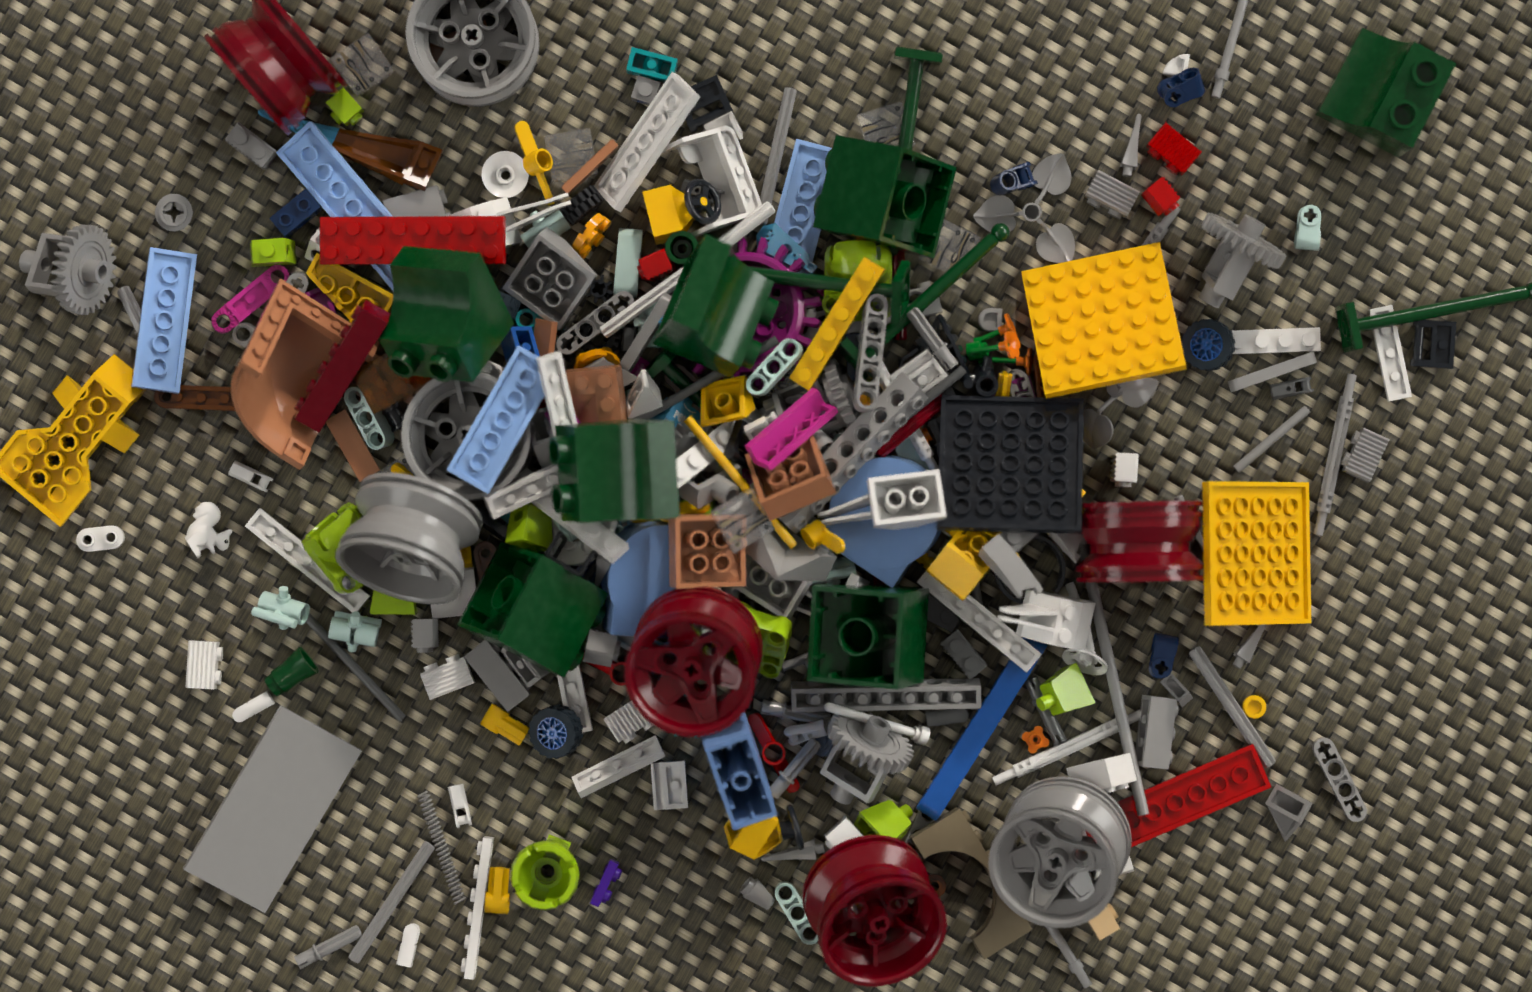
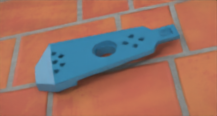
M776 223L765 225L756 235L757 248L761 237L769 240L766 253L773 257L781 245L791 247V253L786 256L783 262L792 265L794 260L801 258L806 264L803 268L812 274L816 271L818 266L809 260V254Z

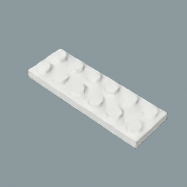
M674 72L665 81L594 185L613 209L622 212L626 204H628L630 198L642 184L650 169L655 165L659 156L668 146L670 140L682 126L684 120L700 98Z

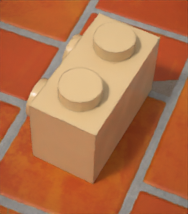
M1110 903L1099 915L1088 921L1089 926L1099 940L1120 929L1115 920L1118 918V915Z

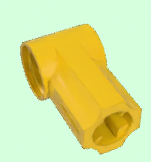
M492 703L480 724L493 733H499L520 746L530 728L509 716L510 714L504 709Z
M489 868L488 892L485 895L484 906L485 913H509L510 893H508L510 868Z

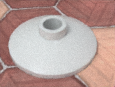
M510 151L497 152L491 155L483 165V184L491 194L497 197H514L522 192L527 185L529 174L523 167V159L516 153ZM504 171L510 173V178L507 180L501 177Z

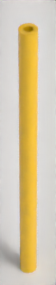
M690 415L683 422L748 498L749 494L753 495V498L749 500L757 510H761L763 517L766 515L765 518H768L755 491ZM778 519L767 521L790 549L798 544Z

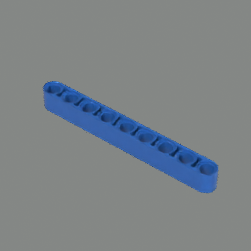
M1023 637L1026 642L1043 654L1048 644ZM1009 659L981 703V709L976 711L916 807L917 810L937 821L1038 660L1026 673Z

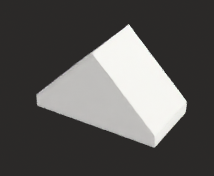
M641 369L626 398L628 418L633 419L663 407L660 389L644 369Z

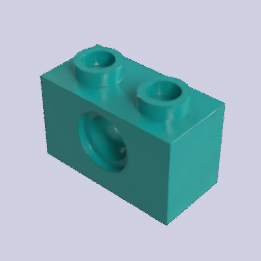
M632 47L626 72L627 74L640 75L665 83L672 72L676 73L678 59Z

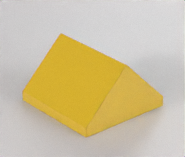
M745 375L715 381L701 389V427L744 419L756 409L752 394L746 387L747 377Z

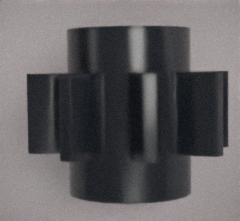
M604 275L600 277V280L594 279L589 288L590 292L586 294V297L592 295L595 297V304L598 302V299H603L606 302L607 294L613 295V292L608 290V287L613 283L612 281L605 283ZM598 283L600 286L605 285L604 293L602 295H599L598 292L593 293L596 289L594 285Z

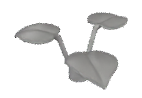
M1060 153L1046 157L1034 168L1032 175L1034 180L1038 182L1035 187L1043 189L1035 203H1028L1022 211L1014 212V203L1010 198L1004 195H995L987 199L973 215L975 221L989 232L997 223L1007 225L1011 232L1016 226L1014 216L1023 215L1027 221H1037L1046 231L1041 233L1036 241V249L1043 259L1054 263L1072 261L1075 253V240L1072 231L1062 223H1056L1049 229L1040 219L1043 212L1039 205L1047 191L1050 194L1059 195L1069 188L1072 176L1065 155Z
M1148 377L1107 386V392L1111 395V398L1097 410V413L1092 409L1084 410L1083 440L1092 449H1097L1107 444L1113 436L1114 429L1111 420L1107 416L1101 415L1102 411L1119 396H1122L1125 404L1135 408L1144 405L1154 395L1159 381Z

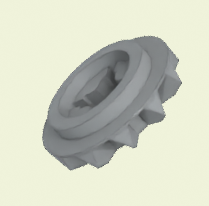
M169 194L161 198L157 203L155 217L162 228L175 232L183 230L191 223L193 215L192 206L184 196ZM174 203L178 211L184 212V214L176 216L175 223L171 215L165 214V212L172 211Z

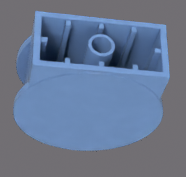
M901 456L872 458L858 470L853 478H850L841 487L839 493L831 498L829 509L869 494L868 478L928 470L921 464ZM867 506L825 519L871 512V507ZM872 519L825 526L827 530L843 539L845 550L840 554L891 588L900 583L913 561L922 557L933 547L942 530H937V522L896 530L874 528Z
M661 520L633 523L617 534V536L628 543L629 550L613 564H610L600 584L601 589L609 593L604 603L606 613L603 618L602 628L611 635L634 636L639 620L647 607L664 593L676 589L669 586V525ZM668 631L661 634L658 638L669 639Z
M744 712L736 722L726 729L711 735L701 736L733 830L778 816L770 784L746 713Z

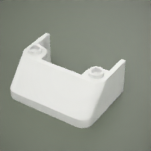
M722 126L680 138L668 144L662 152L678 149L680 157L685 163H698L705 181L709 182L714 188L725 191L720 198L721 213L719 218L715 222L692 232L691 234L694 237L742 221L762 205L737 135L731 127ZM704 212L703 217H708L706 212Z

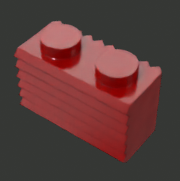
M1166 122L1146 145L1149 148L1148 154L1156 160L1161 158L1166 162L1167 165L1165 167L1174 175L1179 173L1182 176L1202 153Z
M1165 177L1158 179L1141 194L1158 216L1162 213L1167 216L1179 206L1177 201L1180 199V195L1174 192V188H1171V184L1165 181Z
M665 248L638 259L640 265L637 266L641 278L655 282L656 279L660 280V277L664 278V276L673 274V272L678 270L675 262L667 256Z

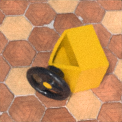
M695 179L689 182L684 193L671 185L643 191L656 245L666 243L669 236L675 232H688L694 220L708 225L715 222L721 213V200L716 189L709 182L702 179ZM701 186L700 194L691 196L693 188ZM708 192L712 196L714 210L709 205ZM705 211L708 217H703L700 213Z
M791 804L787 805L786 810L789 819L781 822L775 816L733 830L730 819H728L724 825V830L729 847L754 860L774 849L782 840L794 838L797 848L803 850L804 841L794 807Z

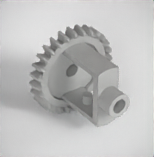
M1207 213L1202 222L1203 230L1210 233V236L1217 234L1216 240H1220L1221 237L1222 240L1201 275L1206 281L1204 288L1198 296L1201 300L1213 307L1219 308L1225 297L1231 300L1234 299L1254 262L1262 259V265L1267 264L1268 267L1278 269L1287 257L1286 254L1272 245V243L1260 237L1266 225L1246 214L1240 224H1235L1231 220H1227L1217 214Z
M84 224L74 226L72 230H68V236L42 233L36 251L25 250L19 259L21 271L28 273L25 283L26 288L35 294L55 296L60 301V306L73 314L89 315V313H95V309H100V303L105 304L104 296H110L108 287L113 288L114 286L110 280L116 277L112 273V270L117 268L116 265L112 264L116 256L111 255L115 248L110 246L112 240L107 239L108 233L103 232V229L98 228V226ZM56 256L59 258L58 261H54ZM53 265L57 266L56 270H52ZM50 273L57 275V278L51 280V283L58 284V286L47 284Z
M698 419L696 422L701 427L700 420ZM678 423L676 430L674 429L676 459L699 442V439L685 423L683 425ZM710 426L701 427L707 435L713 431ZM716 460L678 488L679 501H681V497L697 509L713 500H717L724 506H730L737 500L740 493V488ZM730 462L742 476L741 467L735 462ZM711 471L717 473L708 480L703 475L704 472L711 473ZM699 479L704 481L697 485Z
M834 714L827 728L828 738L832 740L833 747L820 770V774L835 783L830 791L831 797L837 802L846 805L852 802L854 796L866 803L872 802L888 773L891 772L892 775L901 773L910 764L914 756V750L911 749L913 746L908 743L909 739L904 738L903 734L890 731V724L880 716H870L867 723ZM842 749H845L843 752L844 757L848 754L852 755L851 762H854L855 759L860 760L859 767L864 763L868 764V771L876 776L872 785L835 763Z

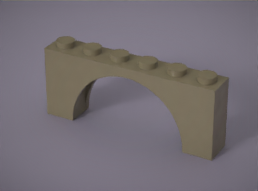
M955 807L939 817L937 821L931 822L909 836L920 857L925 859L930 855L946 851L968 854L984 867L991 881L989 873L990 850L985 851L981 843L984 840L978 830L973 831L969 823L972 820L965 809L961 811L960 808ZM992 881L993 897L990 912L982 926L969 937L983 959H987L1033 930L1030 926V921L1016 914L1003 902L996 892Z

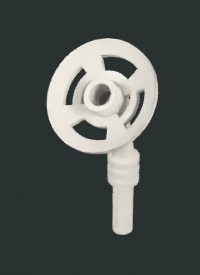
M1074 582L1065 585L1069 597L1080 598ZM1091 627L1085 649H1067L1063 652L1062 658L1067 665L1077 662L1082 673L1103 675L1108 669L1107 663L1096 655L1094 651ZM1097 662H1099L1100 664H1102V666L1095 667L1094 664H1097Z

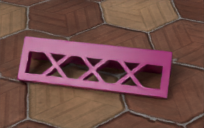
M811 388L749 441L745 447L754 464L771 471L839 412L835 406L824 402L818 389ZM774 456L770 461H767L769 457Z

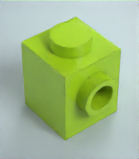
M343 87L326 104L333 110L330 115L338 124L343 122L346 126L349 124L353 126L362 119L363 116L361 114L364 110Z

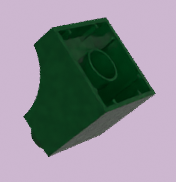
M1362 28L1353 40L1315 115L1396 157H1400L1414 147L1457 63L1416 42L1406 43L1392 40Z
M836 135L833 148L828 152L825 159L827 172L822 192L814 203L815 220L813 227L841 237L873 241L876 245L884 244L891 249L934 259L957 167L901 146Z
M705 234L686 259L652 344L730 378L741 366L751 369L762 346V343L752 339L758 323L766 327L769 326L779 303L778 300L769 297L774 281L760 275L740 261L733 252L732 245Z
M403 246L390 264L393 279V303L388 323L379 338L389 358L388 365L395 374L404 378H410L413 375L430 377L441 382H449L450 380L474 382L514 325L481 253Z
M623 419L555 425L556 436L550 438L548 452L552 464L558 465L559 484L553 486L551 500L555 512L561 513V521L585 523L680 518L674 420Z
M500 542L457 625L545 671L565 678L568 671H573L580 664L584 655V648L581 645L589 630L596 628L602 622L606 613V606L603 603L609 593L565 570L561 565L544 555Z
M886 584L813 585L807 681L897 690L923 683L929 588L895 586L891 588Z

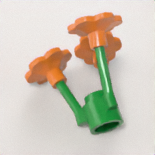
M1008 313L1004 314L1005 324L999 326L998 330L973 338V342L966 344V353L969 361L977 360L978 363H982L983 356H988L989 351H1006L1008 358L993 357L992 362L1013 363L1016 366H1024L1027 376L1031 375L1032 348L1027 349L1025 357H1019L1021 344L1014 323ZM999 334L1001 336L1004 335V341L999 342L998 345L988 346L987 342H983Z

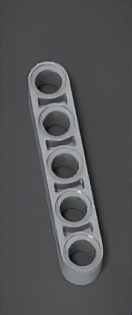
M880 294L872 295L863 307L853 394V406L862 413L870 411L878 400L888 312V301ZM873 301L878 302L881 306V311H873L870 303ZM868 325H875L878 328V335H871L868 332ZM866 348H871L875 351L876 357L874 359L866 356ZM864 371L870 372L873 375V382H866L862 377V373ZM860 395H867L870 398L871 403L869 406H865L860 402Z

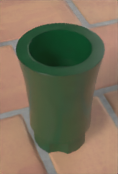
M687 231L675 232L666 241V254L673 262L685 264L686 259L698 245V242ZM683 245H685L687 247V251L685 253H680L678 251V247H682Z
M299 646L282 664L272 670L271 674L264 681L272 693L278 697L307 678L318 674L319 670L309 654Z

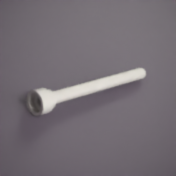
M830 702L824 705V709L827 712L867 723L869 717L873 716ZM886 720L891 726L890 731L910 736L914 743L923 746L927 744L930 737L929 727L922 725L909 727Z

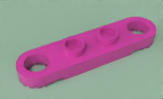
M281 265L271 266L214 313L211 319L213 329L221 334L228 333L269 300L277 284L271 280V273L276 270L281 271L286 282L289 277L288 270ZM226 315L230 319V325L226 328H220L216 322L217 317Z

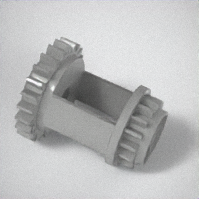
M835 358L828 361L824 368L825 372L821 373L818 378L819 383L824 385L830 404L835 406L839 412L836 414L838 420L825 424L820 428L826 434L844 427L848 428L860 416L859 411L853 406L854 384L848 373H843ZM795 383L773 392L772 398L764 400V407L759 409L761 417L765 416L766 418L773 411L779 417L788 409L784 399L807 389Z

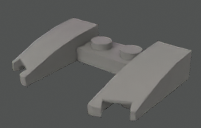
M1002 532L984 545L978 553V556L1018 598L1022 597V590L1033 588L1035 595L1043 591V588L1031 571L1016 554L1040 533ZM1047 533L1074 563L1079 560L1080 555L1076 553L1079 544L1084 545L1086 542L1082 534Z

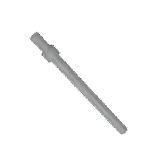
M1248 0L1238 1L1220 67L1215 72L1214 78L1216 81L1211 95L1213 98L1220 99L1224 84L1228 81L1230 75L1228 70Z
M1046 927L1069 963L1067 966L1071 973L1076 974L1084 989L1089 987L1092 982L1083 970L1084 965L1081 960L1075 957L1058 928Z

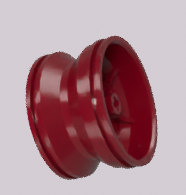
M252 0L251 16L245 21L224 22L218 28L215 26L212 29L215 34L210 36L207 33L204 36L233 74L287 135L292 133L289 129L292 125L298 128L300 126L299 123L306 118L311 102L310 98L318 92L337 95L340 92L337 89L340 85L344 88L348 85L276 0Z
M1203 501L1082 503L1081 534L1086 543L1090 544V554L1076 566V572H1081V578H1076V582L1204 580V575H1201L1204 563L1190 550V542L1194 541L1202 527L1203 512H1199V506H1203Z
M694 587L673 589L654 600L642 614L634 635V641L626 659L625 685L635 708L651 724L675 735L699 737L726 729L742 716L752 699L756 676L763 654L760 628L754 616L743 603L719 589ZM693 625L704 626L713 631H707L700 635ZM668 631L669 641L663 645L653 644L661 634ZM705 643H713L716 647L709 648ZM731 647L736 654L738 664L725 657ZM666 653H673L676 657L670 658ZM652 672L662 674L659 680L654 677ZM697 680H704L707 684L701 685L697 683ZM716 685L729 688L725 693L717 696Z
M865 835L844 841L822 855L813 865L805 879L802 890L803 909L812 929L818 935V943L822 955L833 973L849 983L876 987L905 980L922 970L935 957L943 944L947 931V916L944 906L937 892L930 885L927 870L918 853L910 845L897 838L885 835ZM914 897L913 904H908L907 900ZM855 932L856 936H851L849 933Z

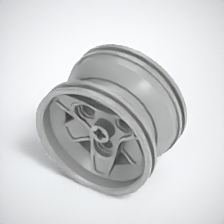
M415 0L407 18L406 41L415 67L435 92L451 102L464 106L481 107L504 101L524 86L536 66L539 54V32L526 0H495L482 9L479 8L475 0ZM450 3L451 18L435 20L440 11ZM488 15L496 18L492 26H485L483 24L484 18ZM512 17L517 26L518 37L504 30ZM448 28L456 29V36L452 39L444 37V32ZM470 36L477 37L478 39L474 41L473 39L470 40L469 38ZM430 43L444 48L437 63L432 56ZM479 55L487 57V61L483 66H476L474 64L475 58ZM497 60L511 61L508 67L498 74ZM468 69L475 83L459 81L456 78Z
M480 372L474 382L457 380L441 382L433 379L417 392L406 410L401 431L404 455L417 477L447 487L468 501L484 500L483 496L497 492L510 484L525 468H528L534 453L530 423L489 494L466 481L457 480L446 475L449 473L447 471L449 464L466 437L465 433L470 430L483 407H479L473 392L489 396L498 381L496 377ZM450 397L449 414L433 412L440 403ZM449 422L453 426V431L450 435L445 436L441 433L440 429L442 424ZM425 434L439 442L431 456L426 447Z
M376 473L365 477L360 483L355 498L356 506L363 517L349 526L340 539L335 554L340 567L363 585L397 599L421 604H444L455 600L459 596L464 581L463 573L465 566L460 550L472 546L478 540L483 525L480 512L472 503L458 493L420 477L400 473Z
M1051 777L1037 781L1025 788L1016 797L1006 815L1004 824L999 829L992 843L989 853V873L993 886L1000 898L1011 910L1035 924L1052 928H1067L1086 923L1099 915L1108 905L1115 891L1118 878L1128 861L1132 844L1129 822L1119 804L1107 792L1090 782L1073 777ZM1043 818H1059V820H1058L1057 823H1055V822H1053L1052 820H1049V819H1044V820H1041V819H1043ZM1083 829L1087 831L1093 837V839L1089 836H1083ZM1041 832L1047 833L1049 836H1045ZM1018 835L1026 844L1017 847ZM1080 849H1084L1088 853L1082 852ZM1101 870V874L1094 880L1090 871Z

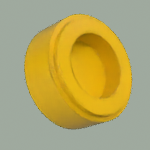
M1251 695L1244 699L1242 710L1247 717L1258 719L1264 715L1266 703L1260 696Z

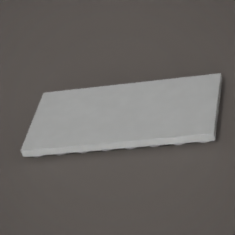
M280 705L183 869L266 913L362 750Z

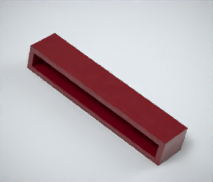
M366 299L362 306L357 305L351 315V318H353L351 324L344 325L339 334L342 337L339 343L334 342L328 352L330 358L327 362L324 360L321 362L316 372L319 374L317 379L310 380L305 389L308 392L305 398L300 397L294 407L297 410L295 420L317 432L321 431L386 327L390 317L389 312Z

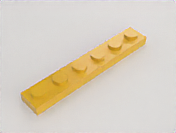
M867 257L862 259L789 378L808 391L814 386L885 272L884 268Z

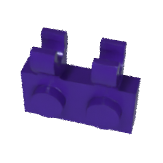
M610 859L609 863L606 864L603 870L604 874L599 885H596L594 889V896L590 904L599 907L601 902L606 904L610 900L613 892L607 888L611 881L616 882L620 878L623 871L617 868L619 862Z

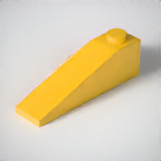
M316 253L306 274L330 298L338 310L350 320V323L353 320L351 315L357 305L362 306L365 299L391 313L393 292L342 265H321L320 254Z

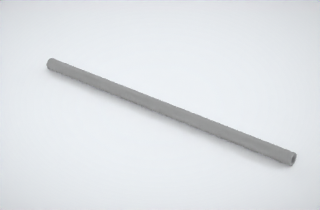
M1086 542L1084 545L1080 543L1078 547L1081 562L1090 554L1089 544ZM1085 582L1089 600L1096 603L1093 619L1102 659L1108 665L1106 677L1123 753L1131 754L1137 781L1130 782L1137 815L1149 814L1098 583Z

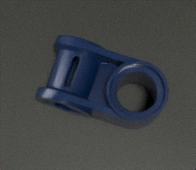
M1188 68L1181 73L1162 80L1158 84L1157 92L1160 97L1164 98L1166 105L1177 107L1189 100L1202 96L1205 93V88L1199 69Z
M1026 162L994 176L990 181L992 192L1000 196L1037 185L1038 182L1034 180L1030 169L1031 163ZM1002 179L1006 181L1007 187L1003 185Z
M1155 632L1148 667L1152 677L1161 679L1171 674L1178 649L1179 637ZM1162 662V666L1166 667V670L1158 674L1155 665Z

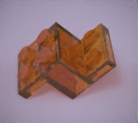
M386 353L360 367L354 376L374 414L394 403H401L416 395L423 386L434 378L413 375L410 378H404L395 374L388 365L389 358Z

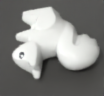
M212 502L200 503L195 508V513L193 514L196 520L189 526L187 535L184 537L197 558L201 557V551L206 548L212 554H215V545L221 551L227 550L230 541L229 536L232 534L231 529L217 534L213 526L221 518L219 508Z

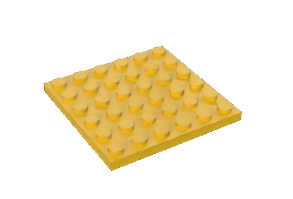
M1160 242L1021 271L1046 399L1187 369Z
M1202 482L1205 626L1311 623L1309 482Z

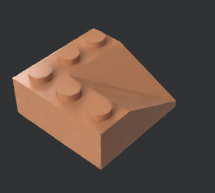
M621 364L565 370L575 415L581 423L628 419Z
M814 434L771 471L754 464L749 453L745 454L760 504L770 521L836 493ZM774 456L769 457L767 461H770Z
M680 514V518H669V586L676 589L746 586L745 537L729 542L740 529L745 528V518L723 531L734 521L745 517V514ZM727 518H735L723 528L719 523ZM745 529L741 530L739 534H743ZM736 542H740L739 547L735 546Z

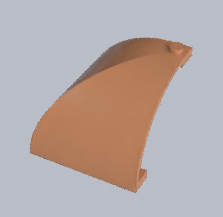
M280 279L233 374L231 396L240 420L252 436L273 454L300 470L304 466L312 444L319 432L295 420L297 410L294 407L300 397L305 398L308 392L305 389L310 380L317 379L319 374L316 372L323 360L327 362L330 358L328 352L333 343H339L342 337L339 334L344 325H350L351 323ZM376 341L364 362L369 363L373 359L380 341Z

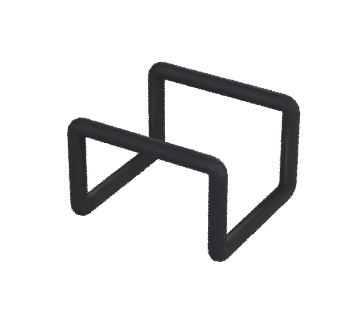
M558 531L546 550L545 557L561 565L572 574L583 578L582 575L593 557L596 559L599 555L596 551H591L579 572L559 561L557 557L565 546L567 537L562 531ZM559 538H561L562 542L560 543L554 555L551 556V551L553 550ZM596 560L583 579L587 581L590 579L596 569Z

